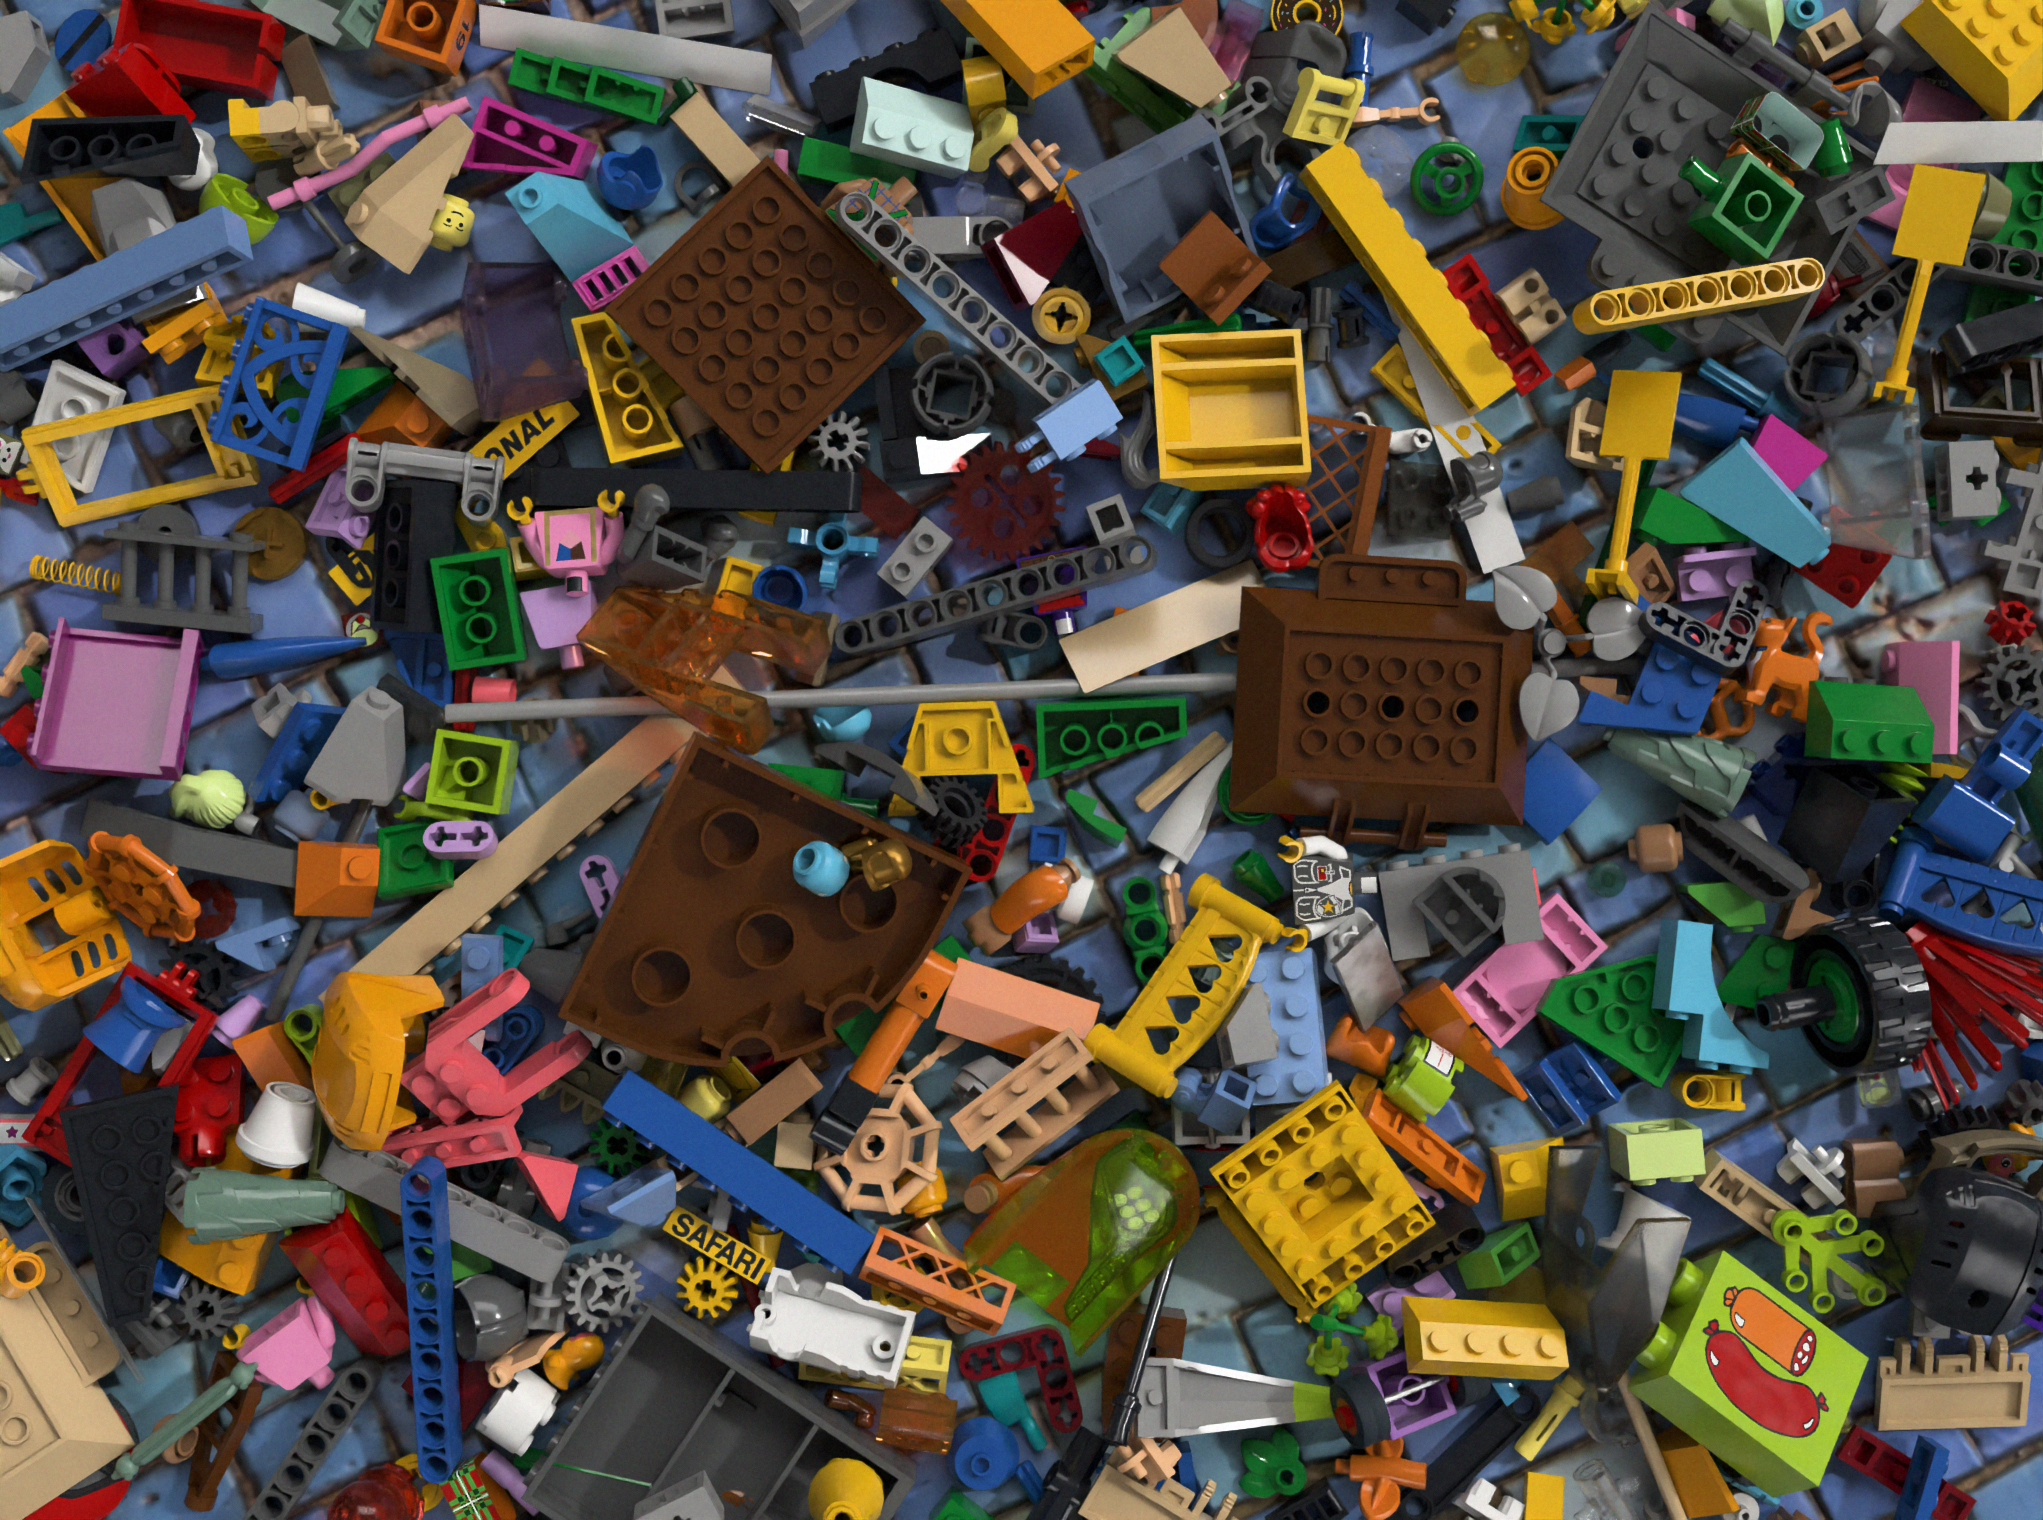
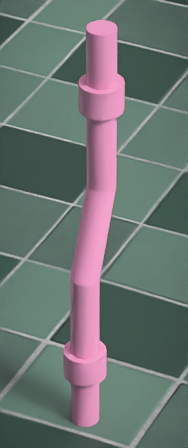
M463 96L440 107L435 104L423 109L424 114L382 131L349 162L310 179L308 176H304L293 181L294 186L268 196V202L275 211L298 200H301L303 203L317 197V192L358 175L390 145L429 128L433 131L452 113L459 116L471 111L472 107L467 97Z

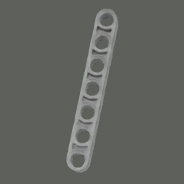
M334 1136L319 1169L320 1175L329 1182L402 1216L400 1182L412 1164L383 1150L368 1151L349 1148ZM418 1175L421 1181L429 1184L424 1176ZM447 1181L451 1240L537 1281L549 1283L556 1279L570 1249V1244L564 1237ZM420 1211L425 1218L431 1219L429 1214Z

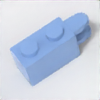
M1092 378L1032 418L1031 422L1036 430L1021 439L1014 447L1019 454L1028 451L1043 439L1049 449L1028 463L1027 468L1033 473L1056 458L1059 460L1066 458L1067 461L1078 457L1086 450L1084 444L1095 437L1098 440H1102L1118 429L1115 423L1123 419L1101 381Z

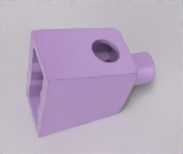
M588 580V595L581 597L567 596L565 585L520 593L540 650L546 652L559 650L562 670L584 667L581 646L598 642L597 584Z

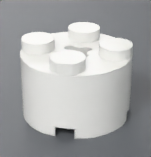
M528 1368L518 1371L509 1384L498 1389L490 1401V1412L487 1415L484 1413L481 1415L475 1429L510 1453L522 1456L534 1439L532 1435L538 1425L544 1426L557 1408L555 1404L561 1394L557 1392L556 1387Z

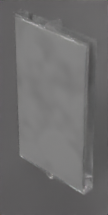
M1375 921L1369 923L1357 936L1351 937L1348 941L1349 943L1330 960L1356 1026L1362 1033H1365L1381 1016L1385 1017L1387 1011L1405 995L1379 924Z

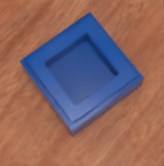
M1030 825L1028 862L1057 864L1060 859L1065 858L1067 828Z

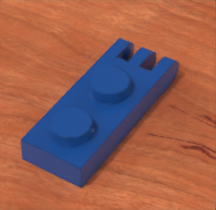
M1918 1435L1893 1520H1930L1932 1511L1937 1507L1938 1490L1942 1477L1948 1470L1950 1451L1932 1438Z

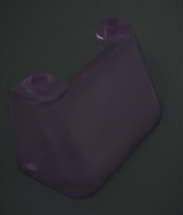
M468 262L460 301V319L479 413L483 422H498L580 397L582 391L588 388L587 368L581 367L578 359H570L559 312L561 302L567 300L568 285L566 279L561 278L559 267L556 263Z

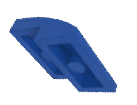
M1551 738L1544 740L1526 760L1523 823L1546 846L1551 844L1602 790Z
M1573 1038L1558 1046L1514 1075L1529 1096L1527 1098L1528 1102L1555 1138L1585 1124L1589 1116L1618 1103L1622 1097L1583 1042L1577 1038Z

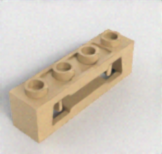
M1712 1147L1704 1157L1706 1174L1694 1175L1693 1182L1700 1190L1782 1248L1783 1245L1779 1244L1771 1233V1220L1773 1216L1780 1210L1794 1209L1800 1211L1805 1217H1809ZM1796 1225L1791 1226L1787 1233H1790ZM1829 1230L1810 1233L1819 1241L1837 1238ZM1800 1246L1799 1260L1810 1267L1809 1252Z

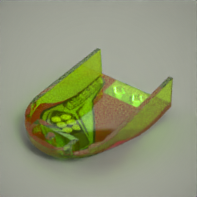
M1134 1128L1113 1129L1096 1134L1084 1140L1027 1179L987 1216L963 1243L967 1271L974 1275L985 1263L1004 1279L1017 1284L1016 1288L1068 1327L1074 1353L1081 1357L1175 1257L1193 1234L1201 1209L1199 1206L1200 1186L1193 1167L1185 1154L1174 1143L1159 1134Z

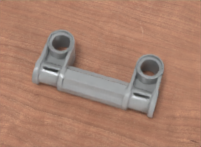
M351 437L347 450L345 495L356 510L363 513H371L382 505L386 475L463 484L461 508L467 521L473 526L486 527L494 522L498 514L500 490H502L505 457L498 456L497 459L474 457L471 452L428 448L383 441L382 445L359 442L356 437ZM370 485L374 488L372 498L363 502L356 500L355 492L358 487ZM478 499L486 500L490 503L489 511L482 516L471 514L469 508L473 501Z

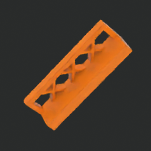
M883 1226L879 1227L857 1277L991 1336H995L1002 1326L1017 1286L1013 1282ZM884 1239L897 1245L902 1257L890 1261L876 1255L882 1240ZM922 1256L932 1261L936 1272L926 1276L918 1273L912 1260ZM955 1271L963 1273L970 1287L963 1290L951 1287L946 1275ZM993 1286L1004 1291L1000 1307L986 1302L981 1289Z

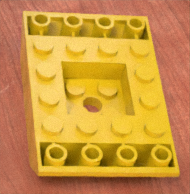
M1337 1079L1209 1169L1314 1309L1436 1224ZM1315 1172H1319L1318 1176L1314 1180L1305 1182V1179H1307L1309 1176H1311Z

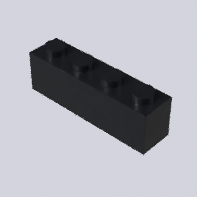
M185 114L32 119L20 181L22 185L48 179L196 175L201 144Z

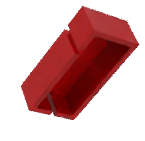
M122 0L113 46L117 50L130 42L147 46L172 72L181 85L273 101L279 69L272 62L273 60L280 62L286 29L271 14L196 0Z

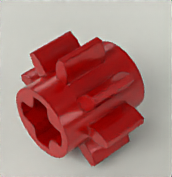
M2000 600L1995 609L1989 610L1984 619L1986 624L1991 625L1986 635L1991 636L2001 646L2013 643L2021 646L2024 639L2030 637L2036 628V624L2029 622L2034 613L2033 610H2029L2020 601L2004 603Z

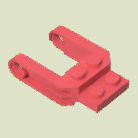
M509 968L429 1023L426 1051L403 1066L400 1083L446 1125H449L469 1110L476 1115L504 1116L579 1065L590 1053L592 1042L580 1030L573 1031L558 1042L553 1040L501 1075L499 1069L474 1047L467 1038L515 1006L528 992L530 981L516 968Z

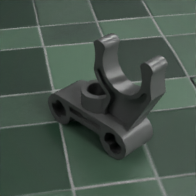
M1254 76L1229 95L1227 100L1229 111L1217 117L1211 110L1202 108L1196 110L1182 122L1201 113L1217 130L1221 144L1227 154L1248 141L1254 144L1252 155L1253 170L1263 182L1267 193L1272 195L1276 184L1282 177L1274 163V152L1277 145H1286L1294 149L1301 157L1304 167L1320 156L1321 153L1314 142L1293 138L1282 132L1288 117L1271 105L1274 100V90L1270 82L1261 76Z

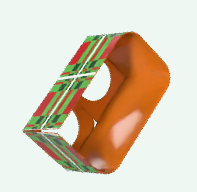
M484 1451L456 1465L449 1478L443 1483H438L456 1520H515L516 1511L506 1490L479 1467L487 1457Z

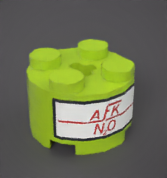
M1413 1034L1403 1048L1402 1052L1405 1055L1399 1064L1392 1063L1387 1068L1386 1076L1381 1081L1386 1084L1383 1093L1388 1096L1387 1099L1420 1122L1426 1123V1114L1428 1113L1434 1117L1453 1093L1455 1086L1451 1084V1079L1455 1071L1459 1074L1463 1072L1464 1062L1425 1036L1420 1038Z

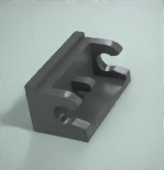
M1881 165L1862 170L1799 205L1798 210L1801 216L1807 217L1811 215L1814 218L1816 225L1810 229L1813 234L1826 233L1827 236H1830L1892 202L1896 197Z

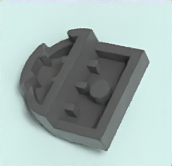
M1456 867L1444 872L1412 900L1464 958L1492 933L1494 934L1501 926L1505 917V895L1500 884L1487 872L1474 867Z

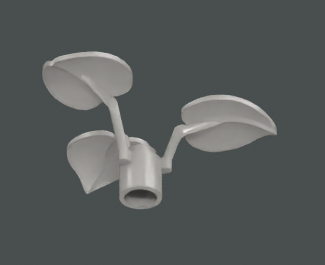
M1526 566L1499 567L1492 570L1493 601L1499 619L1506 626L1518 630L1533 627L1539 619L1538 625L1534 627L1533 655L1541 657L1540 663L1545 665L1550 676L1540 672L1528 675L1519 690L1518 707L1521 721L1527 734L1532 740L1540 741L1567 727L1574 720L1579 709V696L1575 686L1568 680H1556L1557 671L1550 659L1561 655L1568 642L1591 639L1593 653L1599 659L1616 661L1628 657L1639 648L1646 638L1638 625L1643 611L1628 600L1618 597L1604 598L1596 602L1587 614L1586 623L1590 633L1564 635L1558 629L1544 628L1547 622V616L1544 612L1550 610L1557 601L1556 588L1551 579L1541 571Z

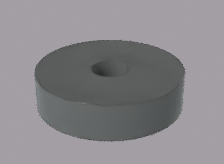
M161 504L153 506L145 511L138 520L139 523H142V529L165 531L167 528H170L172 532L199 535V528L193 516L186 510L173 505ZM138 541L137 546L143 555L154 562H158L159 543ZM175 544L174 564L187 560L196 550V546Z

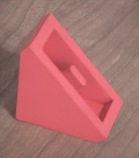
M521 1150L517 1157H513L546 1215L558 1222L561 1221L566 1215L579 1165L566 1158Z

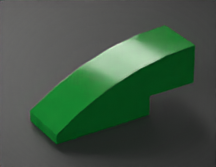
M804 137L797 170L800 181L834 188L838 183L861 178L868 181L875 177L889 189L904 176L914 186L916 169L849 152L850 147ZM910 200L905 204L906 206L910 205Z

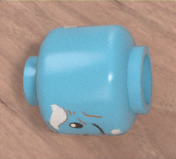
M813 841L800 848L796 853L792 871L794 879L800 886L816 895L826 897L835 894L845 885L849 877L850 865L843 852L826 842Z

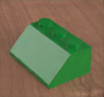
M505 546L430 559L449 671L525 660L529 653L511 547Z
M1809 681L1804 756L1932 764L1934 724L1914 687Z

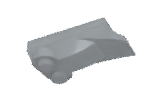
M132 177L124 178L90 192L92 201L91 219L107 257L114 252L122 251L141 242L144 238L155 236L177 224L163 190L148 187ZM202 283L131 316L135 324H140L209 297Z

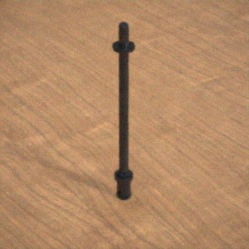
M1198 1186V1198H1203L1206 1191ZM1182 1239L1179 1243L1163 1251L1123 1391L1119 1392L1117 1396H1113L1111 1405L1114 1408L1104 1440L1119 1446H1128V1439L1136 1413L1140 1414L1142 1408L1137 1394Z

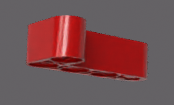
M1013 744L1014 753L1017 754L1018 750L1025 751L1024 758L1029 760L1027 767H1020L1027 786L1035 765V756L1030 747L1025 744ZM997 774L993 780L984 807L988 810L986 817H988L987 821L996 819L1004 825L1003 836L998 840H989L985 837L982 828L973 837L971 843L969 842L963 847L959 845L956 848V856L966 860L969 865L972 858L979 854L986 855L991 860L992 868L987 874L978 875L972 870L968 879L977 882L988 881L995 875L1017 813H999V803L995 797L998 788ZM937 838L932 844L938 846L941 838Z

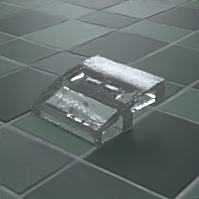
M676 1196V1205L709 1224L712 1222V1217H708L704 1212ZM673 1210L665 1214L666 1219L663 1222L650 1228L624 1222L610 1243V1246L673 1284L695 1249L662 1229Z

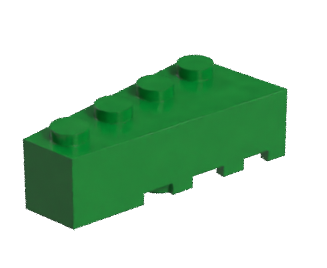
M1183 694L1036 700L1039 779L1069 769L1083 767L1086 764L1117 757L1120 754L1133 750L1144 749L1187 736L1185 696Z

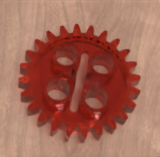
M994 441L993 452L990 451L987 445L982 444L980 445V457L973 452H968L967 457L970 464L968 466L962 463L956 464L962 473L961 476H949L948 478L956 485V489L945 491V495L954 498V503L945 506V510L956 513V516L948 523L951 526L960 525L962 527L956 534V537L963 539L969 536L970 539L967 542L966 548L973 550L980 545L979 556L984 558L992 549L993 559L996 561L1001 560L1004 552H1006L1010 561H1015L1017 550L1024 557H1030V545L1039 550L1043 549L1039 538L1043 536L1053 539L1052 533L1048 530L1049 525H1061V522L1053 517L1054 512L1065 511L1063 506L1056 504V499L1063 497L1065 492L1054 490V486L1062 479L1058 476L1050 477L1048 475L1054 468V464L1049 463L1036 472L1031 473L1027 468L1028 463L1036 456L1041 455L1042 452H1038L1030 457L1031 449L1018 454L1014 447L1017 443L1016 441H1010L1006 450H1004L1001 441ZM1011 464L1016 470V479L1012 484L1005 485L1001 480L1000 474L1006 465ZM986 474L992 477L994 484L1002 494L1012 496L1008 503L1025 522L1024 528L1018 525L1016 518L1008 508L998 506L1002 500L998 493L984 479ZM983 487L987 492L988 499L984 506L976 508L972 504L971 495L975 489ZM1033 494L1038 500V507L1034 513L1027 515L1023 510L1022 503L1026 496ZM1005 517L1009 522V530L1006 535L997 537L993 531L994 523L998 518Z

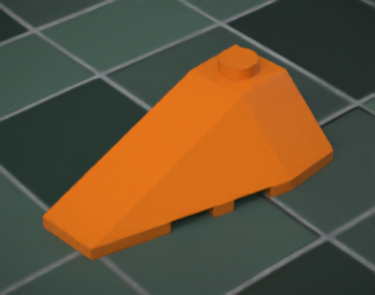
M1429 976L1396 1002L1402 1009L1398 1016L1411 1032L1417 1029L1420 1033L1521 1101L1529 1097L1505 1063L1498 1056L1494 1057L1491 1053L1493 1046L1475 1026H1470L1475 1021L1444 981Z

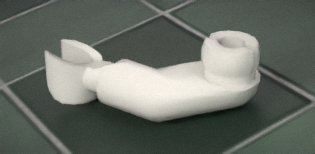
M1358 412L1353 415L1354 417L1362 418L1366 425L1376 426L1371 423L1370 417L1364 412ZM1424 428L1393 432L1389 453L1402 454L1425 451L1432 442V434ZM1358 431L1351 432L1354 435L1366 434L1368 436L1369 434Z

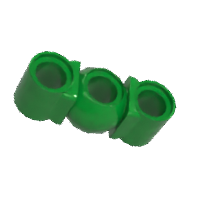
M1133 876L1126 880L1122 887V897L1125 902L1124 912L1126 914L1122 923V936L1125 943L1131 948V953L1134 957V970L1137 976L1143 982L1148 983L1152 976L1142 973V961L1149 956L1159 958L1161 963L1163 962L1166 952L1164 943L1168 936V924L1165 916L1159 911V906L1156 902L1155 886L1143 876ZM1143 883L1147 885L1149 895L1144 902L1134 903L1130 900L1129 889L1133 884ZM1141 920H1150L1155 925V932L1148 939H1140L1135 935L1136 924Z

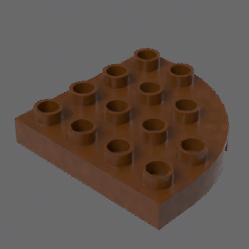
M694 731L558 1003L557 1017L636 1051L659 1059L686 1065L728 1067V1057L748 1056L772 1052L774 1062L808 1053L837 1040L833 1029L852 1019L868 1006L875 1013L879 1012L906 986L923 964L938 939L973 868L966 860ZM864 837L876 838L878 843L888 839H895L906 845L912 857L911 872L904 880L893 883L876 892L872 891L863 872L853 874L850 868L849 877L845 885L835 894L822 897L800 886L794 879L792 871L796 853L800 848L813 841L826 842L842 852V846Z

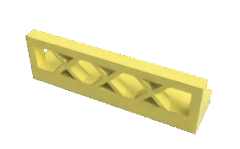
M911 1336L895 1389L885 1387L880 1382L874 1384L867 1382L862 1377L856 1379L849 1377L844 1372L838 1374L821 1368L808 1367V1365L799 1363L798 1379L945 1398L952 1341ZM882 1344L880 1349L886 1352L890 1350V1346ZM922 1378L938 1379L940 1381L939 1383L923 1381Z

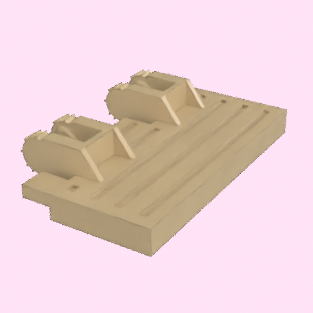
M2005 1334L1992 1337L1989 1361H1984L1985 1342L1982 1335L1969 1336L1967 1354L1936 1355L1935 1370H1933L1934 1343L1931 1337L1918 1338L1916 1363H1910L1911 1346L1908 1337L1905 1336L1896 1337L1893 1356L1878 1357L1873 1424L1878 1431L2026 1426L2031 1374L2028 1372L2029 1355L2026 1352L2010 1353L2009 1368H2007L2008 1341Z
M1116 1445L1078 1511V1514L1088 1520H1225L1236 1501L1237 1495L1228 1492L1223 1497L1217 1512L1212 1518L1202 1512L1216 1490L1217 1483L1208 1479L1191 1509H1189L1188 1506L1195 1493L1171 1478L1165 1480L1160 1490L1155 1488L1157 1483L1151 1486L1145 1476L1138 1480L1131 1469L1121 1474L1116 1466L1124 1458L1117 1450ZM1234 1516L1231 1518V1520H1239Z

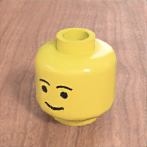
M444 193L443 198L447 199L443 211L436 210L429 228L430 231L434 232L430 246L451 252L453 246L462 247L468 243L475 214L468 208V201Z

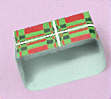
M1770 92L1747 100L1729 131L1737 139L1744 138L1764 156H1771L1773 159L1772 164L1782 173L1806 170L1824 138L1823 131L1817 124L1776 92ZM1755 114L1762 123L1761 133L1753 125ZM1773 135L1785 137L1789 144L1788 155L1769 141V138Z

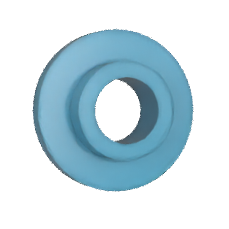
M1789 0L1785 7L1787 23L1793 29L1804 31L1821 21L1823 16V5L1820 0ZM1800 6H1806L1810 10V15H1804L1800 10Z

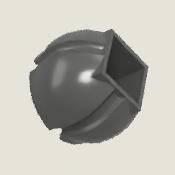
M1826 331L1810 334L1794 345L1786 357V364L1789 368L1783 370L1784 390L1789 400L1807 415L1818 416L1821 413L1824 418L1844 415L1857 407L1868 394L1870 386L1866 382L1872 379L1873 376L1871 358L1858 340L1847 334L1837 332L1834 336L1831 332ZM1822 366L1849 368L1842 395L1816 392Z
M954 351L937 353L920 364L913 374L912 382L915 384V388L909 391L911 408L916 419L930 432L939 435L943 431L947 432L949 437L954 438L965 436L978 429L989 416L992 407L988 404V401L994 398L992 379L987 369L971 355L964 354L962 357H957ZM938 379L972 385L966 416L932 410Z
M475 1274L453 1285L457 1352L462 1359L467 1358V1362L489 1361L498 1358L510 1351L520 1336L529 1334L524 1290L492 1274Z

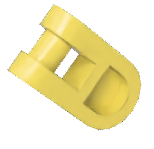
M998 107L973 128L974 138L968 167L971 171H985L989 167V158L1004 145L1010 144L1015 139L1018 133V119L1016 115L1004 107Z

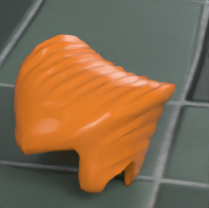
M1344 1013L1333 1028L1332 1033L1328 1036V1040L1325 1041L1326 1057L1343 1061L1358 1069H1363L1375 1078L1383 1080L1395 1046V1038L1390 1030L1371 1025L1364 1031L1359 1019L1351 1016L1349 1013Z

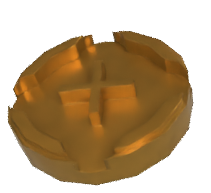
M259 507L246 513L234 529V532L253 534V540L266 541V549L249 552L248 574L266 581L282 580L293 575L304 563L309 550L308 534L302 522L292 513L276 507Z

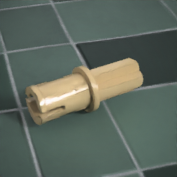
M346 133L329 142L319 141L312 150L295 156L293 162L298 164H294L293 167L300 177L308 176V178L324 169L331 171L338 167L339 162L354 156L360 150V143L356 141L355 135Z

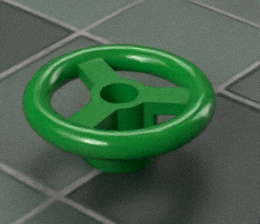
M1450 141L1434 144L1424 150L1416 159L1410 173V190L1416 203L1430 214L1436 216L1459 214L1469 208L1481 192L1484 181L1482 163L1476 153L1464 144ZM1443 153L1458 154L1465 159L1464 162L1456 167L1449 166L1442 169L1429 163L1432 158ZM1472 171L1473 180L1469 192L1460 201L1452 204V198L1459 196L1465 187L1464 176ZM1422 173L1434 180V188L1440 195V205L1430 201L1423 193L1421 188ZM1446 175H1453L1454 180L1452 184L1443 186L1442 179Z

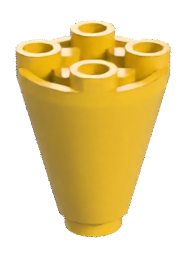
M833 1458L827 1465L819 1469L811 1481L807 1497L810 1514L814 1520H877L881 1515L884 1502L883 1483L880 1476L862 1461L850 1458Z

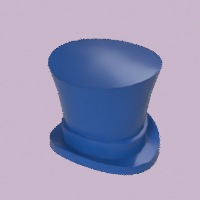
M126 975L121 981L122 995L119 997V1001L102 1016L85 1026L82 1031L94 1045L117 1063L132 1072L141 1073L150 1052L162 1033H166L169 1028H182L187 1021L135 979Z

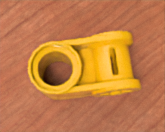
M1729 1069L1712 1071L1684 1070L1675 1074L1671 1079L1670 1092L1677 1101L1693 1108L1742 1111L1746 1109V1104L1742 1102V1080L1746 1078V1074L1730 1072ZM1692 1081H1696L1698 1085L1697 1092L1694 1096L1688 1098L1686 1093L1687 1086Z

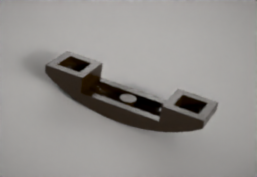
M1336 229L1262 259L1272 270L1266 278L1290 289L1335 271L1336 273L1360 263ZM1256 287L1249 295L1256 298L1260 288ZM1243 305L1245 311L1250 309Z

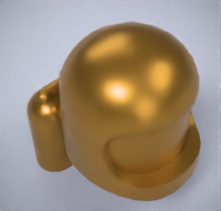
M864 837L842 846L843 855L848 859L853 874L863 872L869 887L874 892L904 880L911 872L912 857L906 845L901 841L888 839L878 843L876 838Z

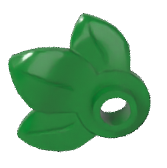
M1278 1427L1271 1438V1442L1257 1438L1246 1439L1241 1442L1242 1458L1250 1470L1238 1482L1245 1492L1258 1498H1268L1277 1492L1283 1495H1294L1303 1489L1307 1480V1473L1304 1465L1298 1460L1299 1444L1290 1432L1282 1427ZM1284 1470L1291 1471L1294 1475V1481L1291 1483L1284 1482L1281 1478V1472Z

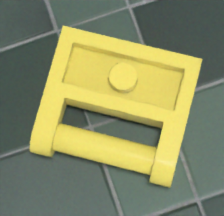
M1304 68L1298 76L1300 88L1282 132L1293 138L1334 146L1341 140L1345 142L1364 96V82L1351 77L1343 80L1322 75L1318 69ZM1323 90L1342 95L1343 98L1340 105L1315 100L1318 91Z

